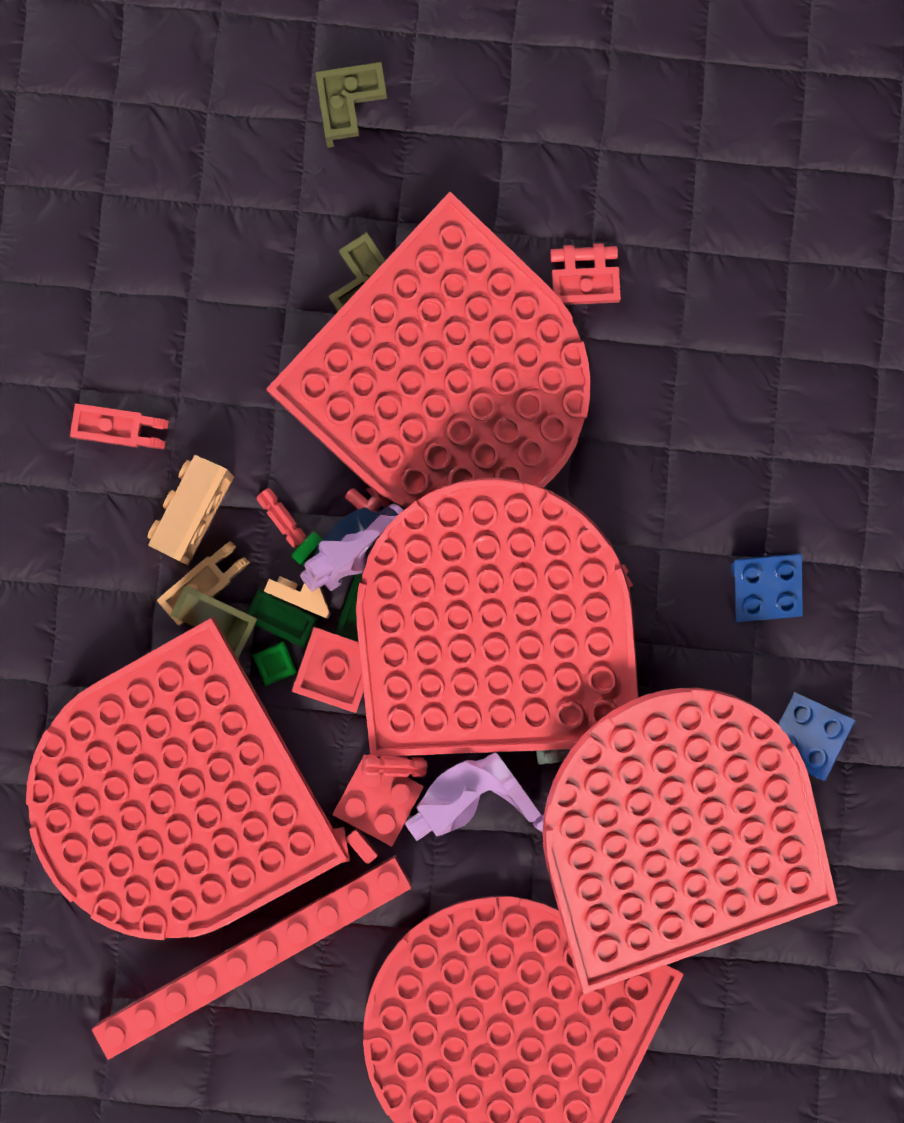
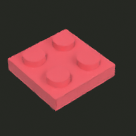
M313 627L292 692L356 713L364 692L359 642Z
M361 760L332 815L392 847L424 785L409 777L382 776L381 773L377 776L365 775L361 770Z

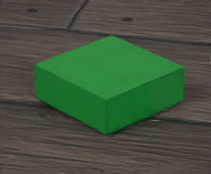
M312 532L291 554L293 555L292 558L303 567L305 562L315 554L319 543L324 540L318 534Z
M285 642L253 654L265 686L297 673Z

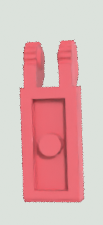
M75 404L70 437L136 448L139 445L148 448L164 449L166 441L154 437H140L141 426L144 425L162 430L168 428L169 421L143 416L142 413Z

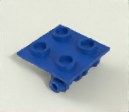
M801 553L734 559V563H731V574L735 578L736 622L803 616Z
M795 692L778 725L798 749L806 766L807 773L817 779L826 781L856 721Z

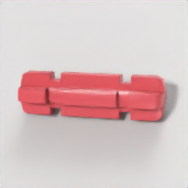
M270 488L264 490L256 497L257 501L263 509L268 510V516L281 533L287 535L286 539L293 548H298L307 538L306 534L300 527H296V521L281 502L278 503V497Z
M365 755L362 758L361 770L365 775L374 776L381 773L382 776L408 777L411 774L412 777H424L428 767L427 761L422 757H411L409 760L403 756H380V758H377V755Z

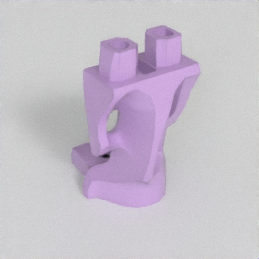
M492 752L482 760H466L438 776L417 805L419 812L407 820L405 825L416 841L430 831H433L436 836H440L465 826L472 819L476 812L480 795L488 790L493 791L511 803L529 822H534L541 814L496 752Z

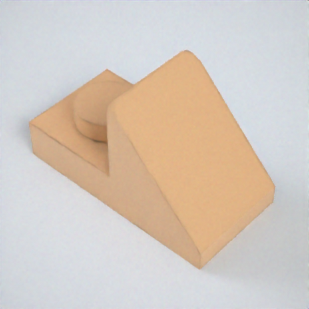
M279 576L277 582L271 579L268 580L264 592L326 619L329 618L331 612L321 587L311 592L304 583L301 592L296 590L297 583Z

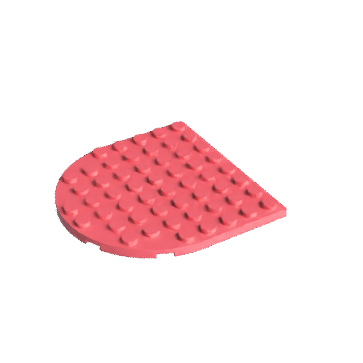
M449 192L267 387L266 391L367 485L389 501L406 509L426 494L446 485L464 480L503 478L519 480L544 488L563 468L578 443L584 420L588 414L590 371L584 342H581L578 331L572 321L573 317L561 299L459 199Z
M503 478L464 480L441 487L416 500L385 528L368 555L362 579L359 583L356 604L370 755L380 757L572 749L579 739L600 719L627 702L639 698L633 609L625 571L617 553L600 528L583 511L563 497L537 485L519 480Z
M214 617L96 682L75 696L62 708L50 727L44 732L30 765L26 791V805L29 807L31 824L29 831L35 851L44 870L65 898L70 902L74 901L81 909L89 913L91 919L126 935L144 939L165 940L166 938L187 936L191 938L215 931L346 861L349 857Z
M677 688L647 694L629 701L600 719L579 739L561 764L553 780L544 812L543 850L579 986L584 994L838 904L812 787L802 757L796 746L775 721L743 699L716 690Z
M487 896L457 902L426 917L410 929L388 954L376 975L369 994L364 1018L363 1047L370 1082L382 1108L394 1123H611L684 974L669 965H665L584 994L579 986L559 909L531 899L513 896Z

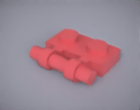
M600 243L586 248H574V245H563V249H550L551 262H564V269L552 270L551 273L552 290L564 305L620 302L619 267H605V260L618 258L617 246L604 247V243ZM593 260L594 268H575V261Z

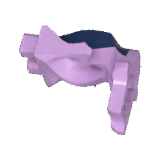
M395 503L390 504L381 511H373L364 507L345 516L336 523L324 541L319 543L314 557L305 562L306 570L301 573L300 577L309 590L313 592L325 584L332 591L342 584V577L363 573L368 555L375 542L403 509Z

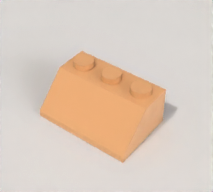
M194 455L192 461L186 460L178 476L182 480L177 490H171L163 504V508L166 511L161 521L155 520L147 538L151 539L148 546L188 566L234 479V476L228 469Z

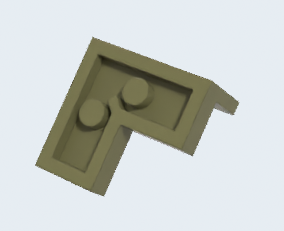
M382 62L315 72L327 148L334 147L333 140L359 136L355 103L387 99Z
M367 232L339 250L340 256L356 279L329 296L337 312L386 261Z
M187 585L184 586L171 613V616L194 627L214 617L237 659L257 621L256 618Z

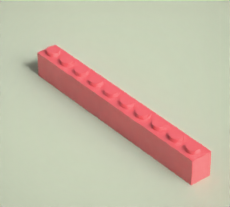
M394 855L101 1020L91 1030L106 1058L109 1060L410 890L412 883L399 859Z

